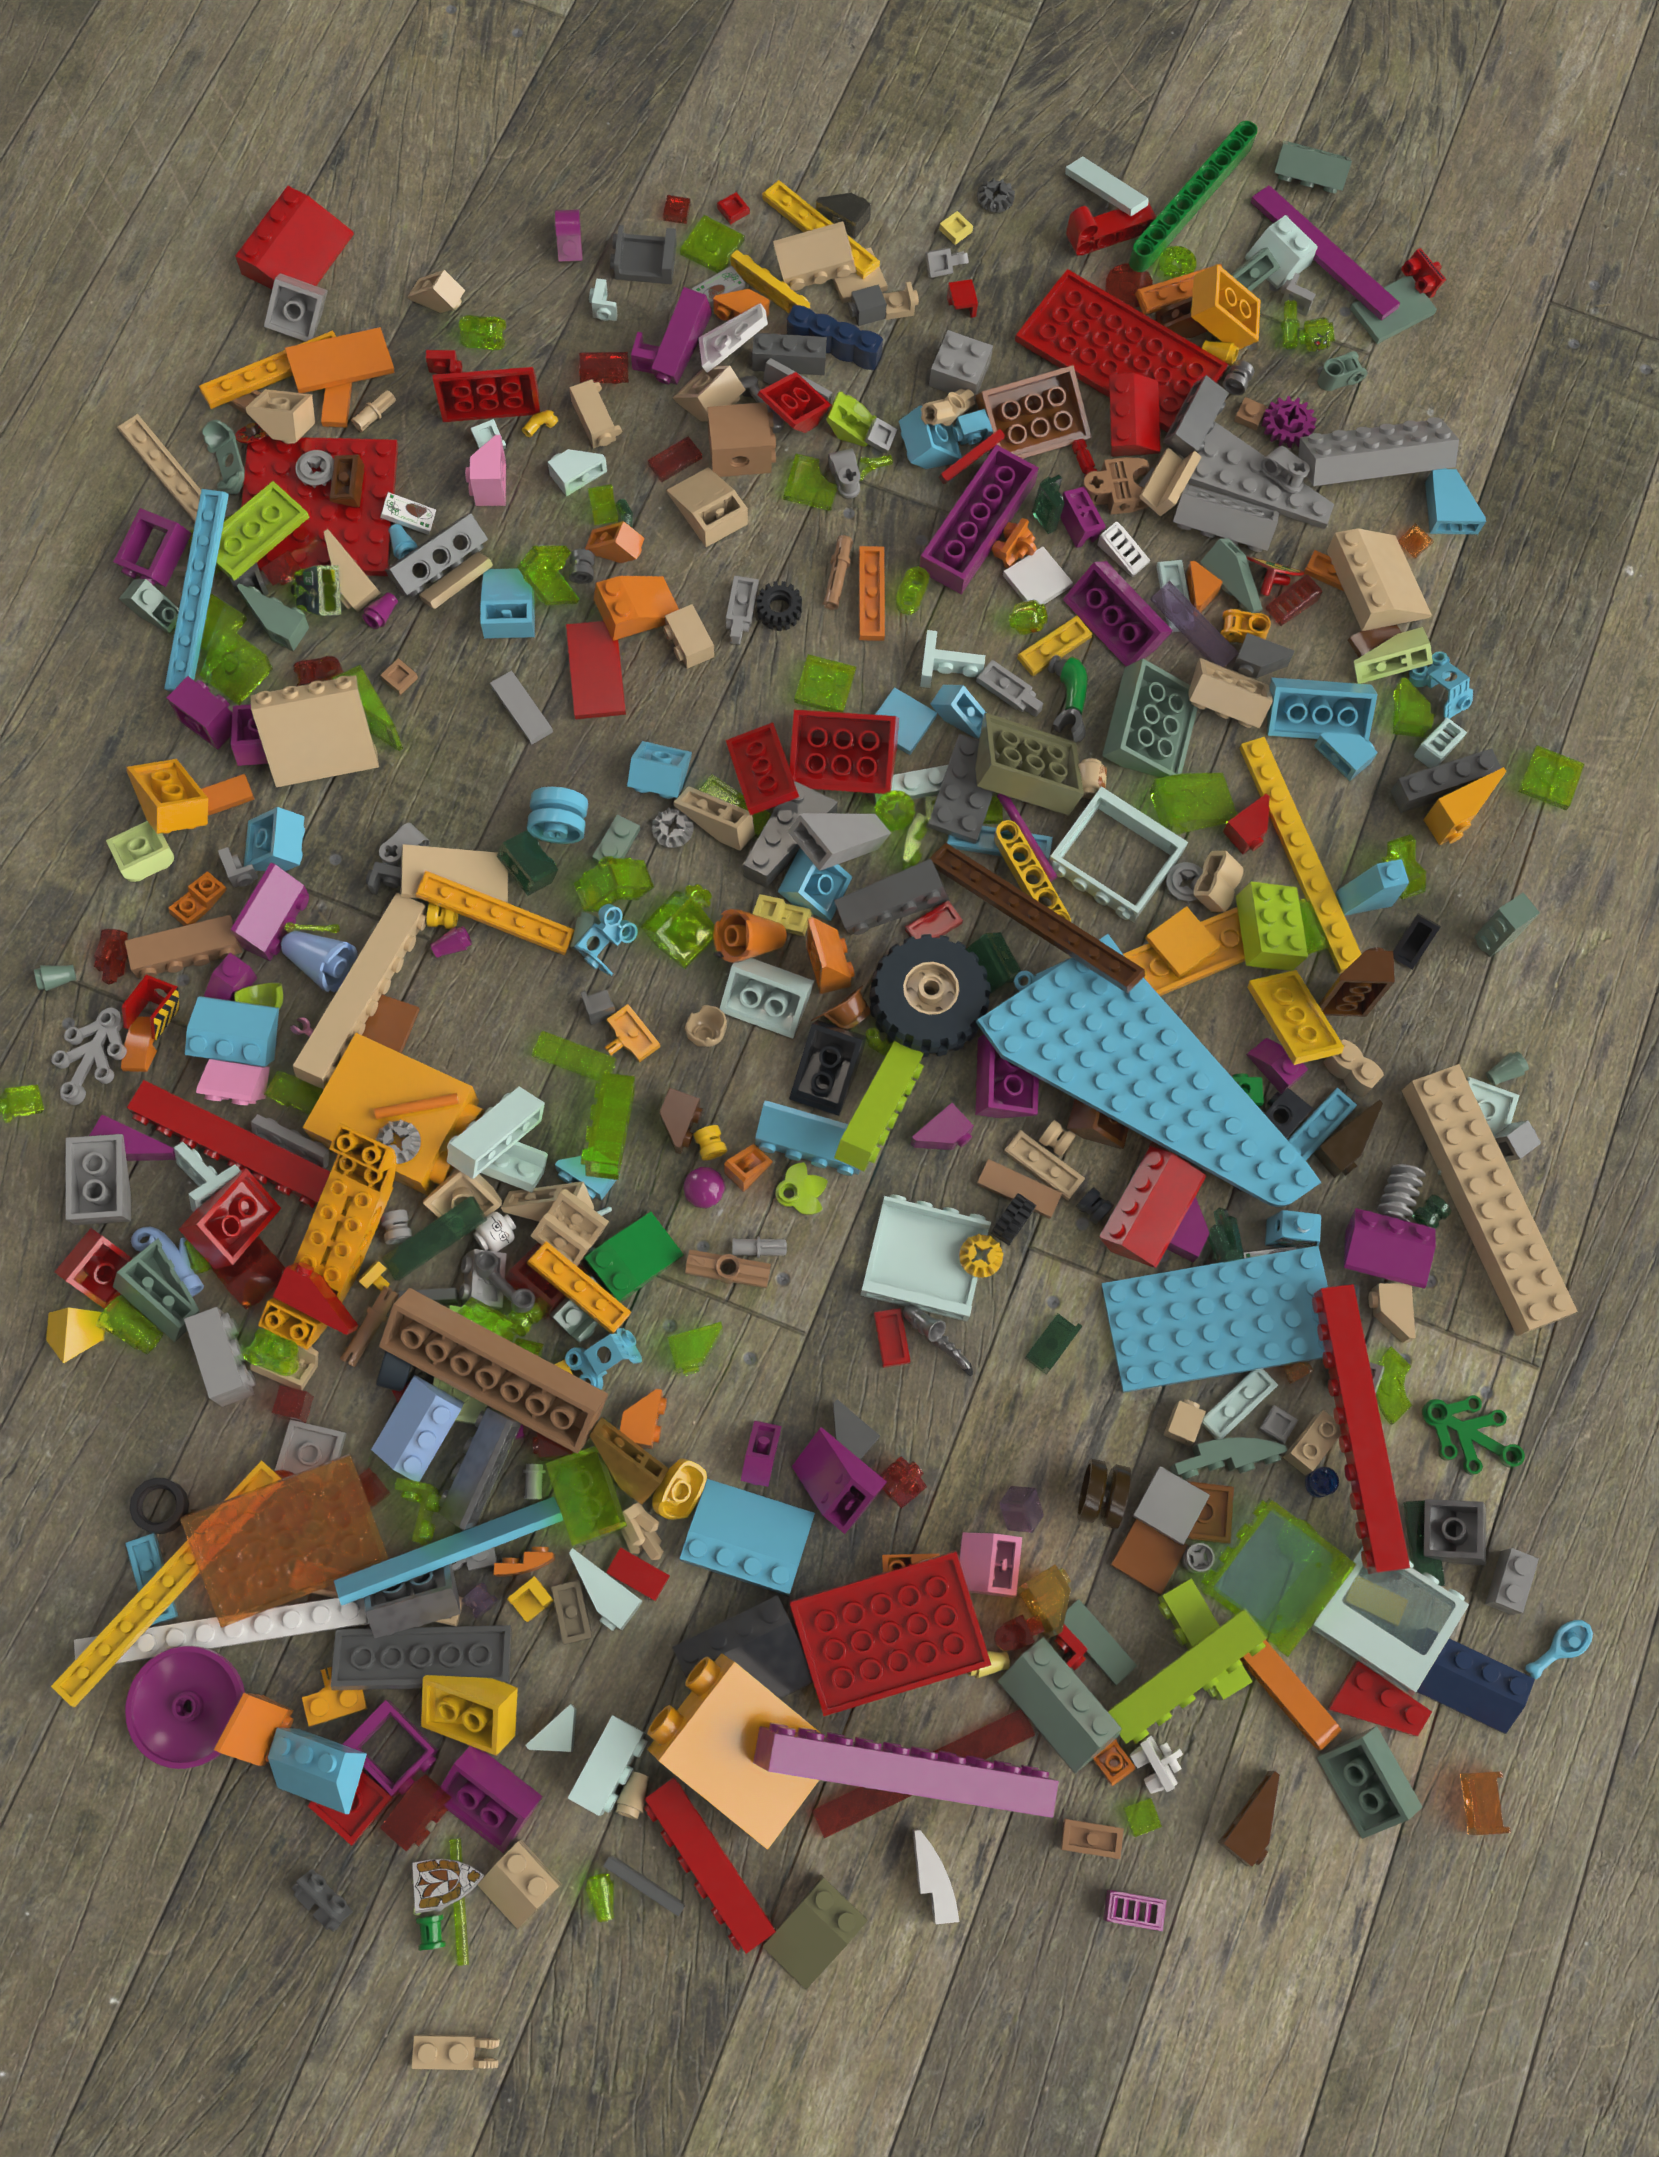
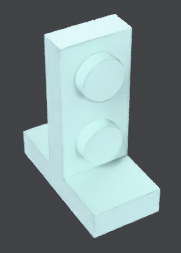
M927 630L920 687L930 688L933 670L943 674L960 673L968 677L978 676L983 671L985 655L935 649L937 631Z
M184 1142L174 1147L177 1165L199 1186L189 1193L191 1210L193 1212L241 1171L234 1164L218 1175L212 1166L209 1165L207 1167L202 1162L200 1154L195 1149H190Z

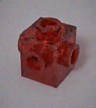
M902 1456L879 1475L887 1482L882 1489L901 1509L927 1488L921 1478L924 1473L914 1461L909 1464Z

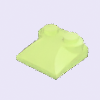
M148 821L106 840L122 875L130 882L141 881L156 872L168 868L174 861V854L163 833L157 834Z

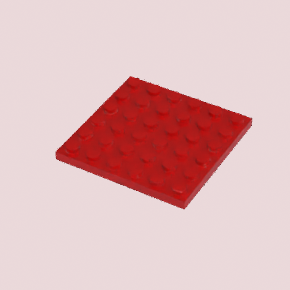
M266 436L258 441L248 443L241 507L274 481L304 508L309 515L305 522L257 562L259 570L265 569L266 573L303 574L305 569L317 566V574L334 575L324 536V531L328 529L366 576H388L385 572V569L390 565L391 537L388 530L393 522L380 517L387 493L395 494L398 457L397 440L301 437L297 442L288 444L282 440ZM312 450L327 452L333 459L334 456L359 455L364 463L360 507H351L331 502L332 480L326 482L325 486L321 484L315 488L309 484L304 485L296 474L298 459L306 452ZM320 466L317 469L314 467L311 468L313 474L316 471L322 472Z

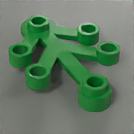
M1471 1395L1463 1401L1446 1404L1439 1399H1432L1423 1406V1419L1428 1425L1435 1427L1441 1445L1438 1453L1440 1458L1445 1461L1454 1459L1458 1454L1457 1447L1451 1443L1447 1426L1456 1431L1466 1460L1463 1464V1469L1467 1474L1476 1475L1483 1468L1481 1460L1477 1458L1472 1441L1499 1456L1501 1463L1508 1468L1517 1467L1524 1462L1525 1453L1520 1446L1516 1444L1504 1446L1477 1430L1488 1426L1496 1428L1503 1426L1507 1421V1416L1502 1410H1494L1488 1415L1465 1421L1452 1416L1463 1411L1468 1413L1479 1411L1482 1407V1401L1478 1396ZM1470 1399L1476 1402L1475 1409L1470 1408L1468 1404ZM1432 1409L1439 1411V1418L1432 1416ZM1494 1414H1498L1501 1417L1500 1423L1494 1421ZM1445 1447H1449L1452 1450L1451 1457L1445 1455ZM1507 1452L1513 1454L1514 1460L1512 1462L1507 1460ZM1470 1461L1476 1463V1471H1472L1469 1468Z

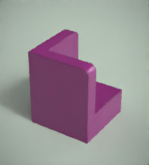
M637 332L631 353L632 370L654 374L651 368L660 347L644 344L642 332Z

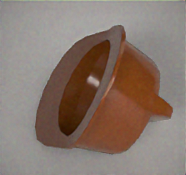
M860 986L840 1004L813 1018L811 1021L825 1016L840 1028L855 1027L871 1012L860 993L864 986Z

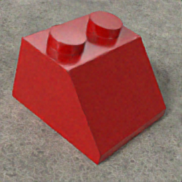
M90 1228L55 1270V1273L108 1311L121 1295L113 1287L116 1274L133 1258Z

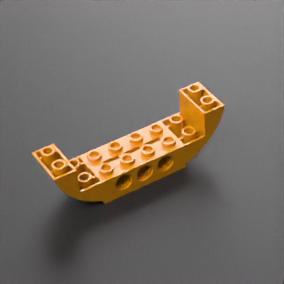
M339 1123L329 1148L338 1153L294 1264L303 1262L314 1268L313 1271L323 1277L343 1303L350 1288L354 1285L393 1190L396 1154L391 1147ZM276 1298L267 1301L258 1326L306 1350L316 1342L328 1326Z

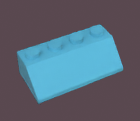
M1271 677L1270 692L1273 702L1267 712L1268 736L1318 739L1323 732L1358 734L1369 741L1378 695L1372 685Z
M764 1101L755 1137V1145L759 1146L760 1150L767 1153H774L775 1151L785 1153V1157L795 1161H800L801 1158L809 1160L812 1165L819 1168L830 1166L836 1168L837 1172L847 1176H852L853 1173L859 1175L860 1172L859 1169L834 1158L840 1139L849 1124L770 1101Z

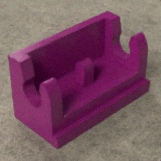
M1080 487L1063 492L1055 509L1075 547H1082L1089 537L1091 542H1094L1106 526L1085 487Z

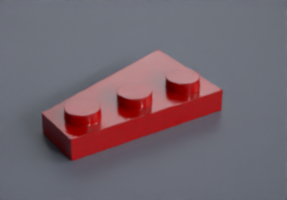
M1355 1661L1327 1708L1328 1711L1344 1714L1415 1737L1419 1736L1432 1714L1431 1710L1360 1661Z

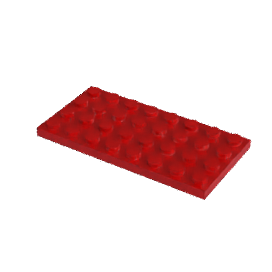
M1069 269L1064 272L1015 336L1017 343L1062 369L1073 365L1077 379L1109 398V375L1136 373L1157 380L1160 428L1167 433L1193 384L1206 375L1218 383L1229 365Z

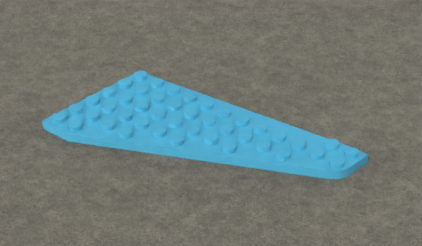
M1109 934L1099 939L1123 955ZM1070 958L976 1021L1001 1058L1270 1206H1287L1321 1183L1306 1160L1144 978L1127 994L1077 960Z

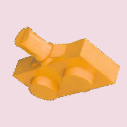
M629 1004L607 1018V1023L617 1037L604 1047L610 1056L624 1047L633 1054L638 1062H641L660 1048V1043Z
M332 1667L327 1668L330 1679H328L326 1669L320 1670L325 1688H322L317 1693L302 1697L308 1726L312 1727L368 1709L363 1690H332L330 1687Z

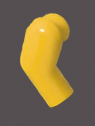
M551 410L534 414L522 428V432L531 438L544 423L549 428L555 426L558 422V417Z

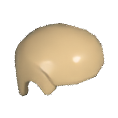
M702 1006L699 1012L691 1013L685 1026L687 1038L698 1047H711L718 1044L723 1039L727 1028L725 1014L718 1007Z

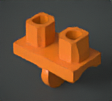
M1021 518L1018 524L1008 522L1003 532L1007 541L996 540L992 546L994 556L1003 560L1005 568L1013 566L1018 558H1023L1024 555L1032 556L1037 550L1036 545L1033 543L1035 537L1028 528V519Z

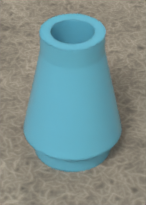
M394 524L389 528L393 553L396 558L401 559L417 548V544L406 533L402 525Z

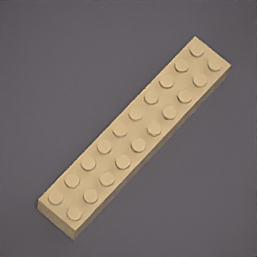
M1460 1064L1411 1081L1402 1090V1093L1431 1155L1441 1171L1440 1174L1516 1336L1536 1330L1578 1312Z

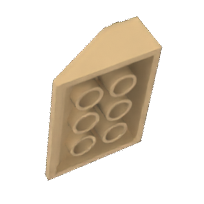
M1358 528L1334 534L1327 553L1332 560L1336 574L1362 631L1427 619L1432 616L1395 535Z

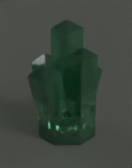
M1220 1207L1213 1212L1216 1224L1209 1230L1210 1234L1207 1238L1214 1252L1216 1263L1244 1259L1237 1218L1229 1216L1228 1211Z

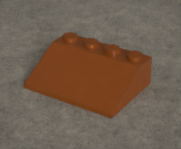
M1073 365L982 391L975 395L978 410H986L993 433L1001 429L1005 434V438L997 445L1022 459L1071 445L1073 441L1080 438L1084 440L1092 438Z

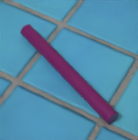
M999 793L997 798L1011 821L1019 826L1048 879L1053 881L1057 878L1055 871L1010 797Z

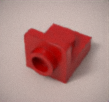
M426 350V362L430 373L462 372V361L457 359L456 350Z
M1061 1624L1052 1633L1056 1637L1054 1643L1065 1654L1068 1651L1072 1654L1065 1663L1075 1671L1086 1660L1083 1654L1088 1649L1065 1624Z

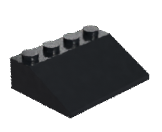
M778 1595L672 1647L686 1679L703 1658L709 1657L715 1662L722 1653L736 1662L779 1699L813 1683L805 1653Z

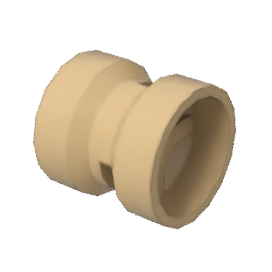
M1053 1120L1039 1142L1044 1146L1052 1147L1054 1153L1062 1157L1076 1135L1071 1131H1065L1060 1123Z

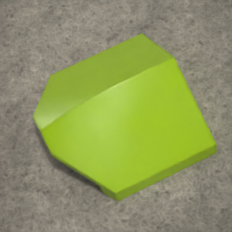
M839 391L836 394L826 420L838 439L865 447L868 444L864 440L873 419L877 417L875 415L872 416L866 407L855 398Z

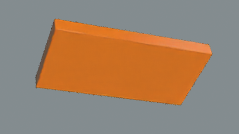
M381 327L285 348L298 393H306L395 373Z

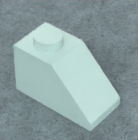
M568 449L563 453L554 455L548 461L550 476L566 496L607 472L606 458L603 454Z

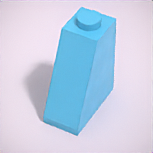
M1457 469L1431 470L1425 482L1430 534H1479L1486 522V518Z
M1402 859L1376 864L1337 890L1336 896L1344 916L1393 906L1409 884Z

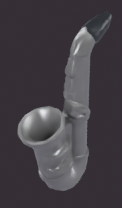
M906 1306L903 1310V1315L912 1327L918 1329L920 1334L925 1335L933 1346L939 1347L954 1359L963 1372L972 1376L973 1368L971 1363L961 1354L960 1349L955 1348L954 1343L948 1341V1336H943L946 1329L945 1322L932 1318L916 1306Z

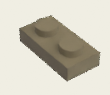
M576 1580L552 1586L563 1645L592 1638L581 1581Z

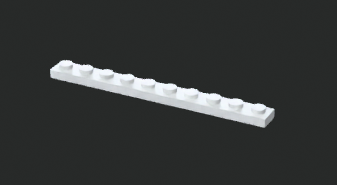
M363 1597L341 1606L339 1598L151 1627L140 1636L115 1664L151 1659L166 1650L182 1646H199L214 1649L369 1624L365 1613V1599ZM97 1636L74 1640L75 1660Z

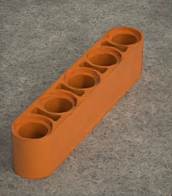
M1264 1640L1265 1648L1254 1656H1251L1248 1652L1240 1658V1661L1306 1739L1317 1750L1321 1751L1342 1732L1340 1726L1272 1646Z

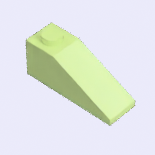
M1423 627L1399 633L1354 661L1358 684L1433 664L1430 641Z

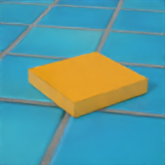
M1187 906L1146 935L1145 938L1178 978L1220 947V944Z

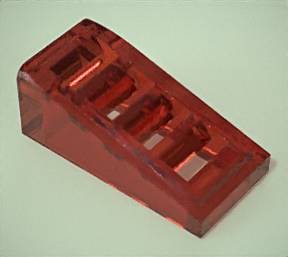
M1306 574L1268 604L1265 609L1280 626H1283L1319 601L1323 591ZM1296 593L1301 597V599L1303 600L1302 602L1295 595ZM1287 599L1295 606L1294 609H1293L1292 606L1286 601ZM1279 605L1287 612L1286 615L1278 608Z

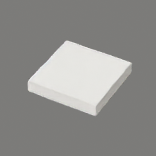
M1044 547L1036 550L1032 556L1028 555L1003 572V577L1026 605L1033 610H1037L1073 585L1071 579Z

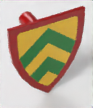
M1246 556L1248 560L1268 568L1260 590V594L1266 596L1270 595L1273 583L1284 586L1290 584L1291 579L1289 576L1277 574V572L1303 576L1305 573L1292 567Z

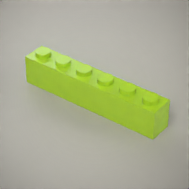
M894 1040L840 1139L834 1156L835 1159L864 1172L869 1162H876L881 1150L878 1145L884 1146L890 1133L887 1128L893 1129L899 1116L896 1111L902 1112L907 1101V1097L904 1095H911L916 1083L913 1078L918 1080L923 1071L924 1065L920 1064L924 1053L903 1046Z
M1246 1608L1242 1609L1107 1711L1122 1728L1119 1735L1126 1744L1131 1740L1136 1744L1149 1734L1147 1728L1155 1722L1158 1726H1161L1173 1716L1170 1711L1179 1705L1183 1709L1196 1699L1193 1694L1200 1688H1203L1206 1692L1217 1684L1219 1680L1216 1676L1224 1670L1228 1674L1236 1670L1243 1664L1240 1658L1248 1652L1251 1656H1254L1266 1647L1263 1641L1267 1639V1635Z

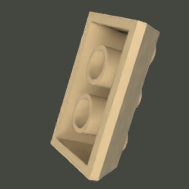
M843 221L773 241L783 280L794 291L801 290L805 286L812 284H823L827 280L837 277L844 278L856 272L850 242Z
M1199 658L1188 691L1189 701H1191L1192 705L1199 709H1205L1206 707L1215 711V714L1225 719L1229 717L1237 719L1238 723L1245 727L1251 728L1254 726L1260 728L1273 702L1269 685Z

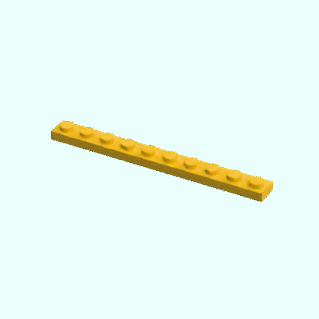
M1265 737L1242 743L1239 748L1260 797L1266 793L1270 796L1269 817L1339 974L1343 973L1361 955L1360 949Z
M261 1460L51 1687L70 1706L76 1707L278 1489L284 1480Z

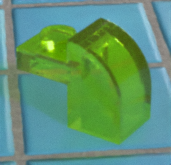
M1409 834L1388 841L1387 856L1382 857V863L1402 859L1409 880L1408 886L1399 897L1403 900L1426 892V871L1416 861V839Z

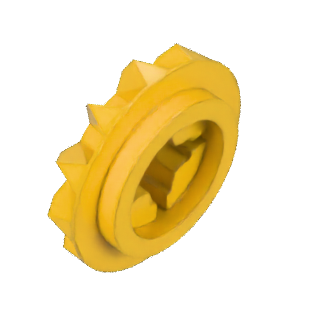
M977 1234L968 1237L962 1244L959 1260L961 1266L968 1274L978 1278H985L999 1270L1003 1261V1252L1000 1243L994 1240L991 1235ZM976 1248L980 1251L990 1249L986 1256L987 1263L982 1259L972 1262L977 1255Z

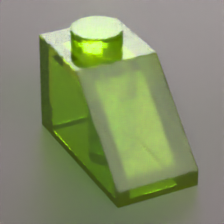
M1401 677L1394 689L1393 734L1423 738L1427 730L1432 728L1434 722V714L1430 713L1431 703L1407 678Z
M722 1322L667 1337L677 1374L683 1372V1375L686 1376L700 1371L699 1367L705 1365L723 1333Z

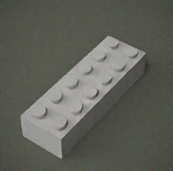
M1432 417L1426 421L1416 422L1410 420L1405 421L1403 424H1382L1380 427L1374 428L1359 427L1351 431L1336 430L1329 434L1313 433L1306 437H1300L1298 458L1309 465L1310 471L1306 477L1311 484L1319 486L1456 467L1459 438L1442 419Z

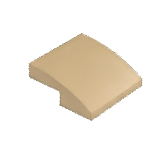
M564 1189L548 1213L543 1216L531 1237L541 1245L547 1241L573 1264L578 1266L606 1228L609 1221L567 1189Z

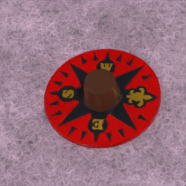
M249 423L238 430L235 437L238 442L250 443L263 439L268 434L257 423Z

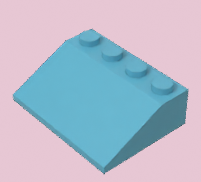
M707 1479L685 1540L680 1561L790 1596L815 1513Z

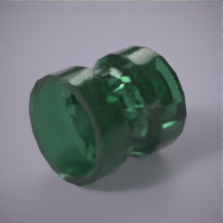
M1432 1194L1425 1200V1205L1417 1208L1412 1216L1417 1224L1436 1229L1439 1226V1221L1445 1220L1451 1214V1209L1442 1198Z

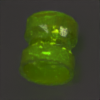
M534 1301L533 1308L528 1312L517 1313L513 1310L505 1316V1323L515 1334L524 1337L531 1331V1326L537 1324L544 1317V1313L541 1307Z

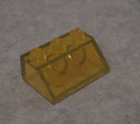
M1056 1564L1017 1588V1592L1046 1639L1062 1632L1071 1593L1068 1585L1071 1583L1068 1574L1062 1567L1058 1569Z

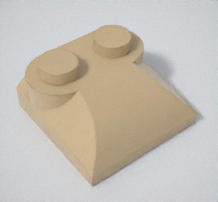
M454 1167L449 1177L423 1200V1204L462 1239L475 1228L480 1220L502 1205V1200L495 1189L480 1174L471 1179Z

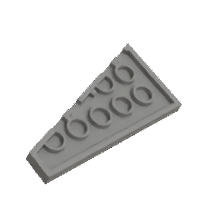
M1218 423L1215 424L1212 431L1203 440L1205 445L1198 453L1201 459L1188 481L1189 484L1278 511L1281 515L1322 529L1326 528L1334 506L1331 501L1305 483L1303 489L1298 493L1286 491L1281 485L1262 472L1260 463L1265 458L1263 454Z

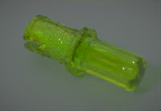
M1292 300L1284 303V320L1281 322V328L1283 329V348L1294 349L1298 347L1300 321L1297 320V302Z

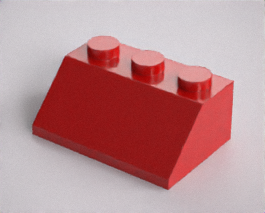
M1136 373L1109 375L1111 457L1160 454L1158 381Z

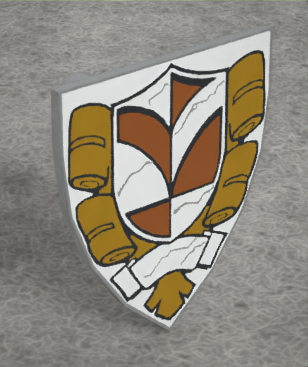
M432 1859L412 1862L415 1914L433 1910L436 1912L442 1911L444 1907L460 1900L472 1891L484 1877V1874L470 1865L455 1860Z

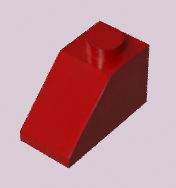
M1267 793L1229 820L1223 830V833L1242 854L1250 849L1255 851L1264 843L1263 837L1268 830L1270 796Z

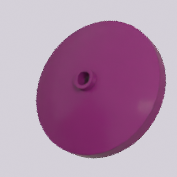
M182 1646L156 1655L137 1673L126 1699V1724L134 1744L148 1759L168 1768H192L214 1760L222 1754L215 1751L214 1748L243 1693H245L242 1680L237 1670L225 1657L208 1648ZM189 1701L192 1702V1703H191V1706L193 1707L192 1711H189L188 1708H187V1705H188V1702H189Z

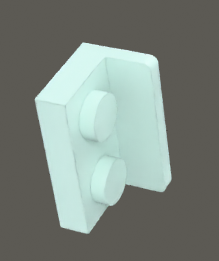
M516 1142L481 1173L532 1193L544 1174L548 1154L523 1143Z

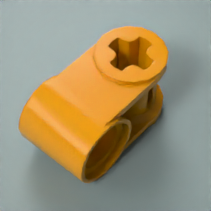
M1229 609L1223 612L1224 627L1220 632V638L1226 642L1243 643L1247 633L1266 640L1271 621L1268 616L1262 613Z

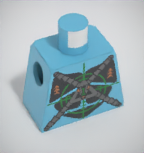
M1283 1210L1267 1218L1265 1246L1296 1247V1249L1319 1246L1321 1215Z

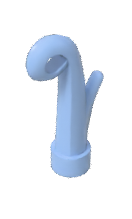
M142 1227L133 1233L131 1237L132 1247L140 1252L159 1238L163 1251L167 1258L171 1259L175 1266L176 1274L180 1281L184 1282L191 1296L193 1297L203 1290L204 1285L191 1267L185 1238L182 1237L180 1239L178 1250L167 1235L157 1228ZM143 1237H150L146 1243H140Z

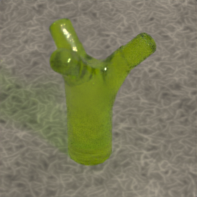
M892 456L861 458L860 462L868 465L860 474V480L862 481L868 473L876 468L893 465Z

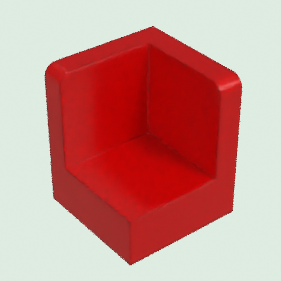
M972 279L949 282L947 291L948 305H953L954 309L969 308L971 318L976 317L978 300Z

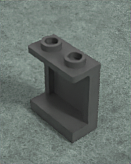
M619 225L618 234H613L615 254H611L610 269H614L615 280L672 284L677 247L676 229L666 228V236L657 237L624 233V225Z

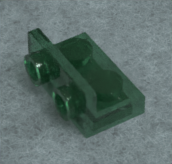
M1060 474L1053 478L1048 477L1039 484L1032 509L1033 515L1047 534L1056 531L1065 503L1059 492L1062 482Z

